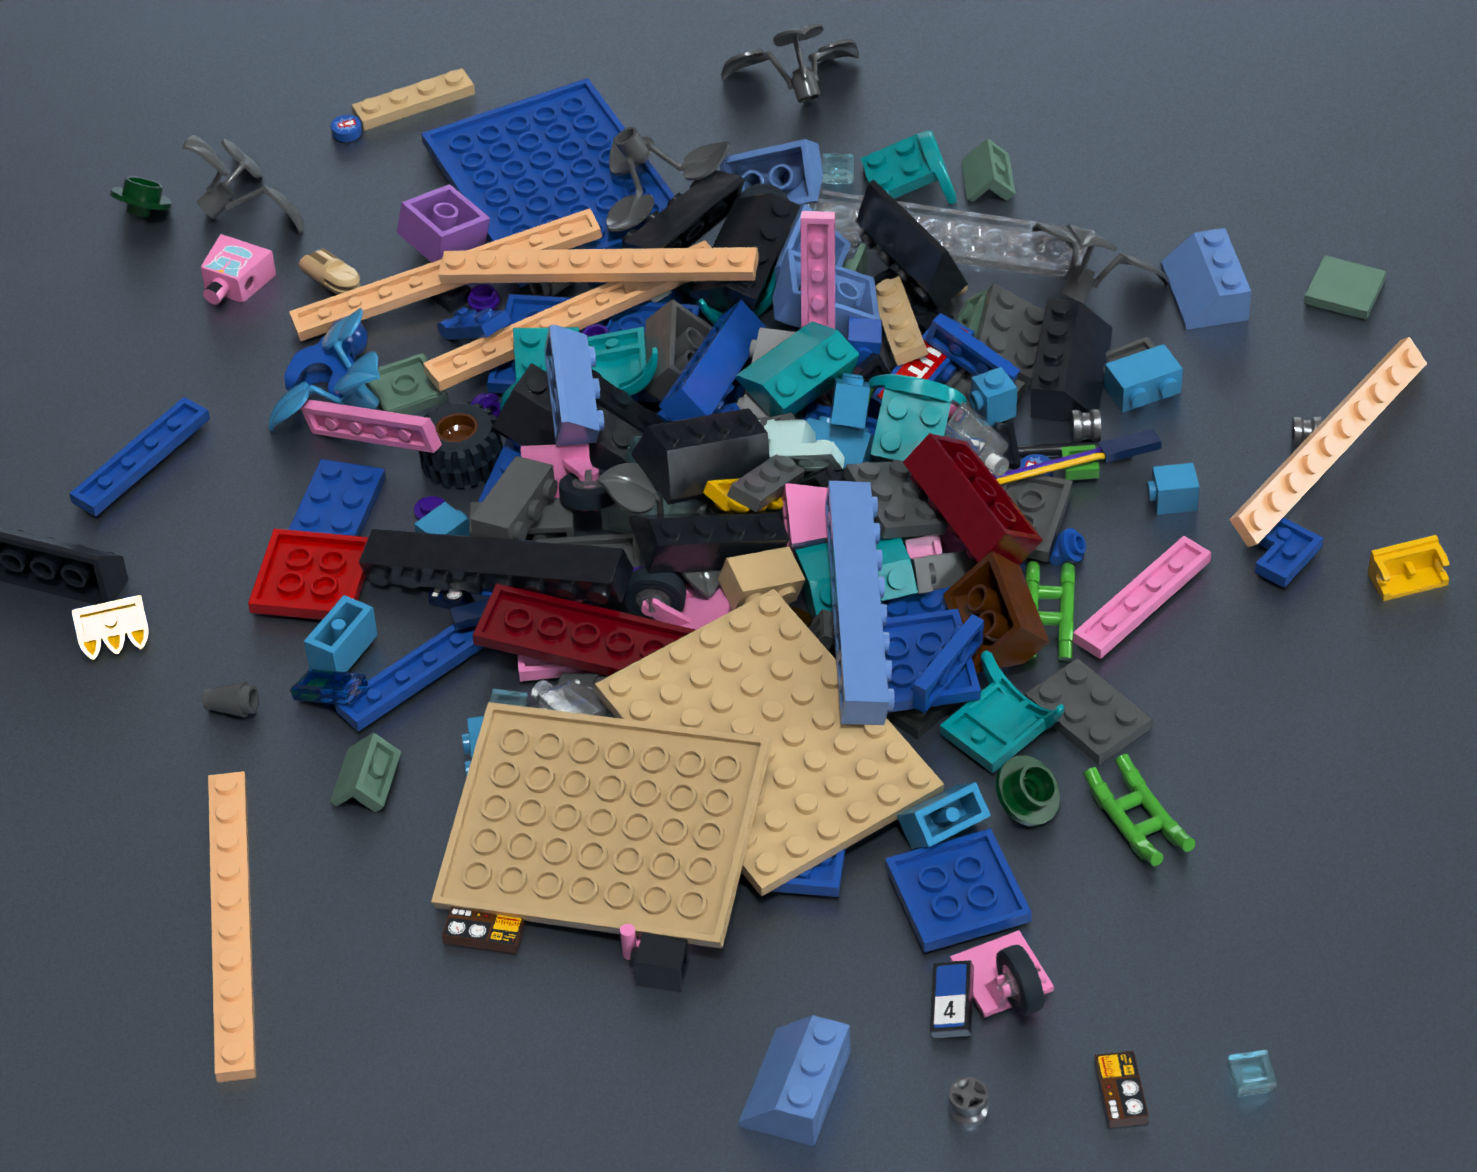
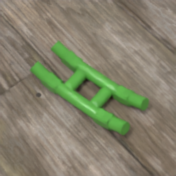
M1034 561L1029 562L1026 566V582L1037 611L1039 599L1060 600V612L1038 611L1043 626H1059L1058 660L1064 662L1071 661L1073 650L1075 567L1071 563L1063 564L1061 567V585L1045 586L1039 585L1040 565ZM1037 653L1029 660H1035Z
M1127 753L1115 759L1123 775L1122 778L1131 792L1125 796L1114 799V795L1109 790L1106 782H1103L1096 767H1092L1083 773L1097 804L1101 809L1105 810L1130 843L1131 849L1142 860H1147L1153 866H1157L1163 861L1162 853L1155 849L1153 844L1145 837L1159 830H1162L1163 835L1173 845L1179 846L1186 852L1193 850L1195 840L1186 834L1185 830L1166 812L1146 786V782L1141 777L1138 769L1134 767ZM1142 804L1152 818L1134 825L1125 814V811Z

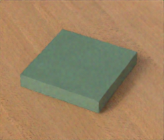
M1324 255L1305 294L1304 304L1367 320L1386 280L1387 271Z
M424 353L379 367L380 379L365 383L368 389L380 400L378 406L381 411L409 415L449 401L446 389L439 391L424 373L423 363L428 361Z

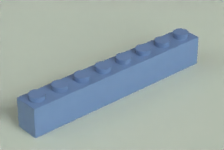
M829 481L825 499L841 724L884 725L887 710L893 711L894 689L888 688V682L891 681L892 662L885 659V654L889 652L890 637L889 632H883V626H886L887 605L881 604L880 598L884 597L885 579L878 576V571L882 569V550L876 549V544H879L880 524L874 523V518L877 517L878 498L872 496L871 482Z

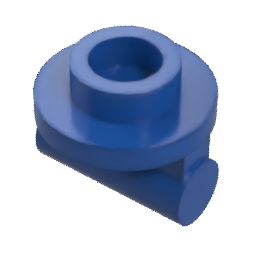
M1073 528L1060 532L1049 559L1050 563L1054 566H1060L1065 561L1072 563L1081 561L1086 550L1083 536Z

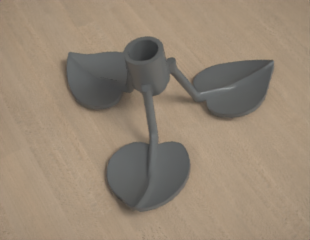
M819 23L809 24L798 29L780 32L773 38L775 46L778 47L791 43L794 44L799 68L792 72V78L789 77L772 52H763V50H754L730 58L724 64L721 77L724 80L725 77L742 68L769 59L787 82L788 88H794L798 103H805L821 96L817 84L819 81L817 62L840 57L859 58V49L856 42L851 39L839 40L822 46L817 52L808 56L809 62L812 63V71H810L809 67H805L799 41L821 34L824 28Z
M635 127L622 130L613 138L609 167L615 176L631 173L636 194L635 196L624 197L612 206L606 218L608 231L617 232L630 229L641 223L652 211L654 198L650 194L643 195L635 169L637 165L644 163L652 152L677 170L684 171L683 176L686 180L695 181L709 176L719 167L727 154L729 142H718L699 147L687 154L684 158V163L681 164L656 148L654 141L650 137H641Z
M190 136L185 141L182 149L198 154L218 171L212 183L206 188L207 192L197 201L202 210L210 217L215 219L225 208L231 211L235 206L260 194H266L289 215L296 225L299 235L303 232V218L300 212L289 199L275 188L271 189L268 186H263L232 201L231 198L234 196V193L228 186L244 168L255 178L262 176L259 166L250 157L245 155L237 145L226 138L221 141L225 150L239 162V166L224 183H219L222 175L228 176L230 171L223 164L218 154L198 136Z
M1036 223L1033 226L1032 232L1045 231L1058 239L1064 240L1072 248L1071 264L1067 272L1069 276L1061 293L1074 300L1085 303L1091 288L1097 289L1099 283L1117 264L1134 265L1154 272L1162 280L1165 287L1169 283V278L1148 261L1120 252L1096 278H1093L1095 272L1087 268V264L1094 246L1116 252L1117 248L1113 244L1096 234H1091L1089 231L1072 224L1067 225L1071 233L1044 223ZM1087 247L1081 265L1077 264L1079 248Z
M638 463L619 464L600 475L597 482L605 488L612 500L624 510L634 514L649 512L657 503V514H664L662 496L657 494L658 490ZM709 497L696 499L702 505L695 513L704 512L707 509L709 512L722 511L714 505V502ZM721 570L680 572L698 592L708 599L712 597L720 585L718 577Z

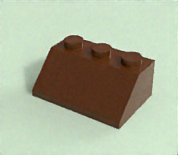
M993 551L987 554L943 593L948 610L959 609L962 624L972 614L984 620L983 644L972 656L976 673L983 672L981 654L985 650L993 654L999 668L1026 663L1050 642L1020 565Z

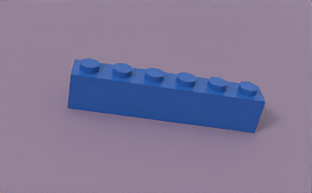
M742 300L719 316L659 404V407L672 421L714 414L724 404L722 399L734 389L733 383L737 380L735 378L736 375L752 360L749 357L752 339L757 340L759 328L767 327Z

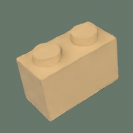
M790 547L726 558L718 577V581L732 610L772 589H775L783 600L790 604L797 600L806 580Z

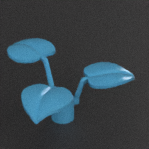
M362 308L357 309L338 321L326 333L322 341V347L325 350L334 346L348 370L334 386V391L337 394L341 393L343 397L339 398L314 385L309 386L306 381L294 386L279 399L272 410L269 419V430L272 433L277 424L297 412L306 402L309 395L313 393L337 404L374 410L378 406L380 400L365 386V383L380 379L378 354L375 351H371L351 364L342 349L343 340L350 337L360 324L363 315Z

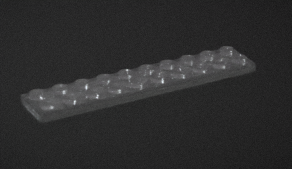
M820 190L817 202L806 204L813 211L835 212V230L851 243L850 247L858 248L860 243H863L859 238L862 231L855 221L864 196ZM897 201L947 249L955 263L1066 280L1069 276L1067 272L1071 264L1072 248L1064 240L1058 239L1045 231L1032 232L1033 226L1041 222ZM1048 224L1071 233L1067 226ZM1085 229L1091 234H1095V230ZM1087 247L1079 248L1077 264L1081 265Z

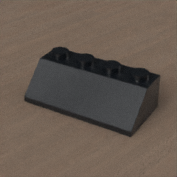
M715 170L709 176L693 181L688 191L683 195L677 193L668 202L667 207L661 212H653L646 219L645 225L638 231L636 229L629 231L622 239V249L691 247L727 217L735 199H738L741 194L745 180L740 175Z
M874 179L870 181L855 221L862 231L859 238L863 243L867 244L870 250L875 247L879 251L877 253L878 257L888 268L894 265L897 268L895 270L897 276H900L901 281L906 286L912 283L915 286L913 291L925 304L930 301L940 309L968 285L967 281L947 249Z
M773 193L735 199L712 248L757 247L759 261L755 281H696L689 296L698 300L703 299L707 304L727 311L742 300L753 312L781 254L801 205Z
M1047 299L1030 388L1031 418L1071 421V410H1079L1082 413H1089L1091 409L1100 410L1104 386L1103 368L1108 361L1106 352L1110 351L1113 328L1080 301Z
M533 363L529 365L513 388L492 427V430L519 447L556 445L547 372ZM596 404L597 410L603 411L604 431L599 432L597 443H589L592 466L607 471L616 465L631 463L634 459L631 454L643 433Z
M749 408L649 425L631 454L668 505L708 497L703 493L707 481L741 478L770 459L768 432Z
M749 510L745 513L721 511L630 516L628 520L648 574L722 570L726 558L783 548L787 546L789 541L779 513L770 511L755 512Z
M0 526V581L97 605L115 601L129 580L124 559L121 555Z

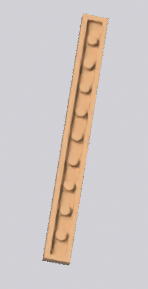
M589 208L467 251L571 249L600 239L602 234ZM441 259L289 311L301 342L327 333L329 327L335 321L350 315L359 308L363 309L361 320L469 283H441L438 276Z
M704 240L688 248L712 247ZM690 281L608 282L502 328L487 338H479L423 363L424 373L439 391L445 390L513 360V328H549V325H558L561 327H579V330Z
M757 247L444 251L438 276L441 283L755 281L759 253Z
M1410 337L1400 340L1229 519L1247 547L1257 545L1427 364Z
M244 771L208 775L214 1056L217 1083L256 1078L247 781Z

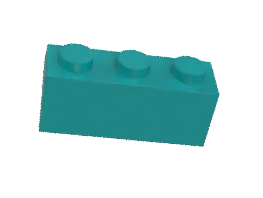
M811 321L742 370L735 378L769 417L786 413L795 415L834 386L835 378H842L843 373H853L860 354L838 330Z
M880 536L876 549L882 550V569L878 571V576L885 579L884 597L880 598L881 602L918 593L911 559L902 539H882ZM828 543L794 550L796 561L806 579L803 584V591L808 613L814 618L822 609L832 612Z

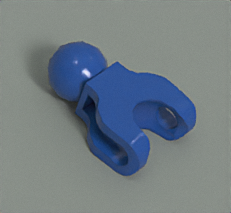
M340 318L339 320L335 321V322L329 327V330H330L338 321H340L342 318ZM361 322L354 333L342 342V349L351 364L356 361V356L367 345V330ZM324 336L314 346H309L296 352L284 375L287 391L304 381L309 386L325 382L329 383L328 391L330 394L339 398L343 397L341 393L337 394L334 391V386L348 370L334 346L327 350L322 347Z

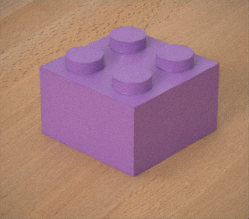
M449 184L401 202L397 233L432 263L441 260L444 251H467L484 245L486 243L490 217Z

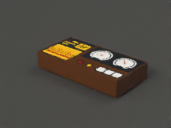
M451 907L442 933V939L445 944L517 954L526 921L524 919Z
M1134 1050L1095 1055L1094 1064L1108 1127L1116 1128L1148 1124L1149 1114Z

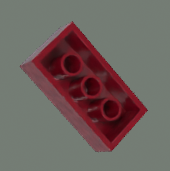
M929 433L903 461V464L910 471L909 477L911 481L925 491L929 497L928 503L930 506L944 516L948 522L947 528L954 536L962 540L967 547V555L974 562H980L987 554L993 551L1020 565L1043 541L967 441Z

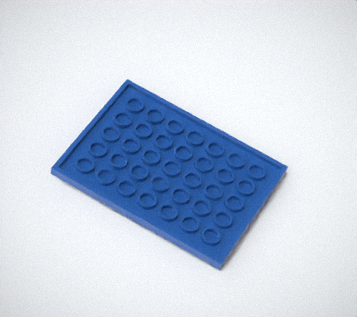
M589 78L421 133L424 146L450 185L490 217L486 237L489 243L590 208L601 229L602 238L571 249H622V239L632 229L638 231L645 225L646 219L653 212L663 211L671 198L675 196L647 159L644 163L637 165L635 169L643 195L650 194L654 198L652 211L641 223L630 229L617 232L608 231L606 218L610 209L622 198L630 195L635 196L636 188L631 173L615 176L610 170L609 157L613 138L626 128ZM517 283V285L522 287L528 285V283Z

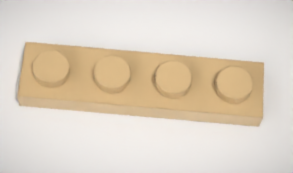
M461 68L373 98H367L364 101L352 104L353 115L360 119L362 129L366 131L474 95L475 88L464 69Z
M900 276L879 282L875 285L879 316L897 366L928 355V350Z

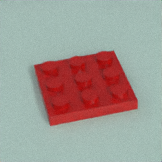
M274 528L248 601L249 612L323 620L343 595L358 601L366 577L359 564V560L369 537Z

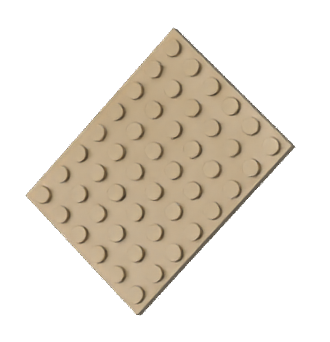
M775 589L766 592L595 684V693L616 718L770 737L772 747L741 870L761 897L898 819V814L944 791V783L887 718L884 725L841 724L836 659Z
M488 702L431 903L438 909L450 910L451 907L524 919V921L620 934V927L622 925L632 924L635 927L636 937H641L644 932L687 939L688 944L722 949L772 747L771 739L766 736Z

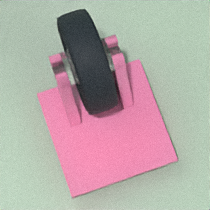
M589 443L564 446H521V457L553 465L554 479L558 483L554 498H560L561 503L566 507L582 510L583 512L590 510L597 512L600 509L615 504L605 488L597 482L600 475L606 470L592 466Z
M646 567L632 572L623 598L625 607L635 616L696 630L732 611L721 585L717 587L712 597L708 599L690 583L684 584L681 578L673 572L648 574Z
M1019 930L950 956V962L971 960L973 963V1000L984 1018L1011 1007L1021 1016L1030 1015L1041 1010L1044 1007V995L1054 991V985Z

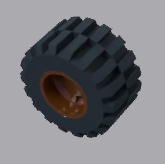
M453 402L445 407L441 405L435 408L436 411L427 413L425 417L430 418L435 425L442 445L435 453L418 451L421 466L426 477L431 478V481L435 484L442 482L443 487L448 488L451 486H456L457 488H464L465 485L475 486L481 480H488L503 448L501 435L492 430L497 419L489 408L483 409V405L478 403L471 405L470 402H462V404Z

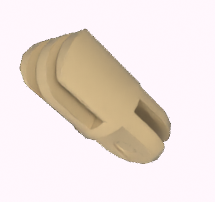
M324 248L312 252L310 256L307 254L300 260V269L307 276L337 295L360 287V275L357 271Z

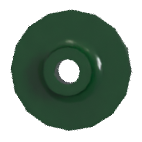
M126 177L123 187H113L110 191V195L113 198L127 203L126 212L136 216L149 217L151 209L166 210L170 209L172 205L170 199L162 196L164 186L145 178Z
M1028 755L1015 756L1002 764L997 772L995 787L998 800L1005 812L1016 822L1026 826H1041L1051 820L1059 809L1060 791L1052 771L1040 760Z

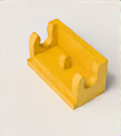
M1437 535L1371 550L1368 576L1381 599L1387 601L1447 586L1449 577L1443 567L1450 564Z

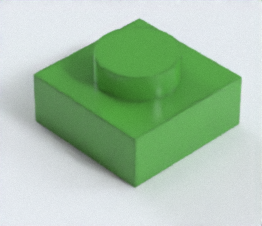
M1095 445L1061 447V457L1096 448ZM1098 460L1063 469L1066 480L1099 478L1100 468Z

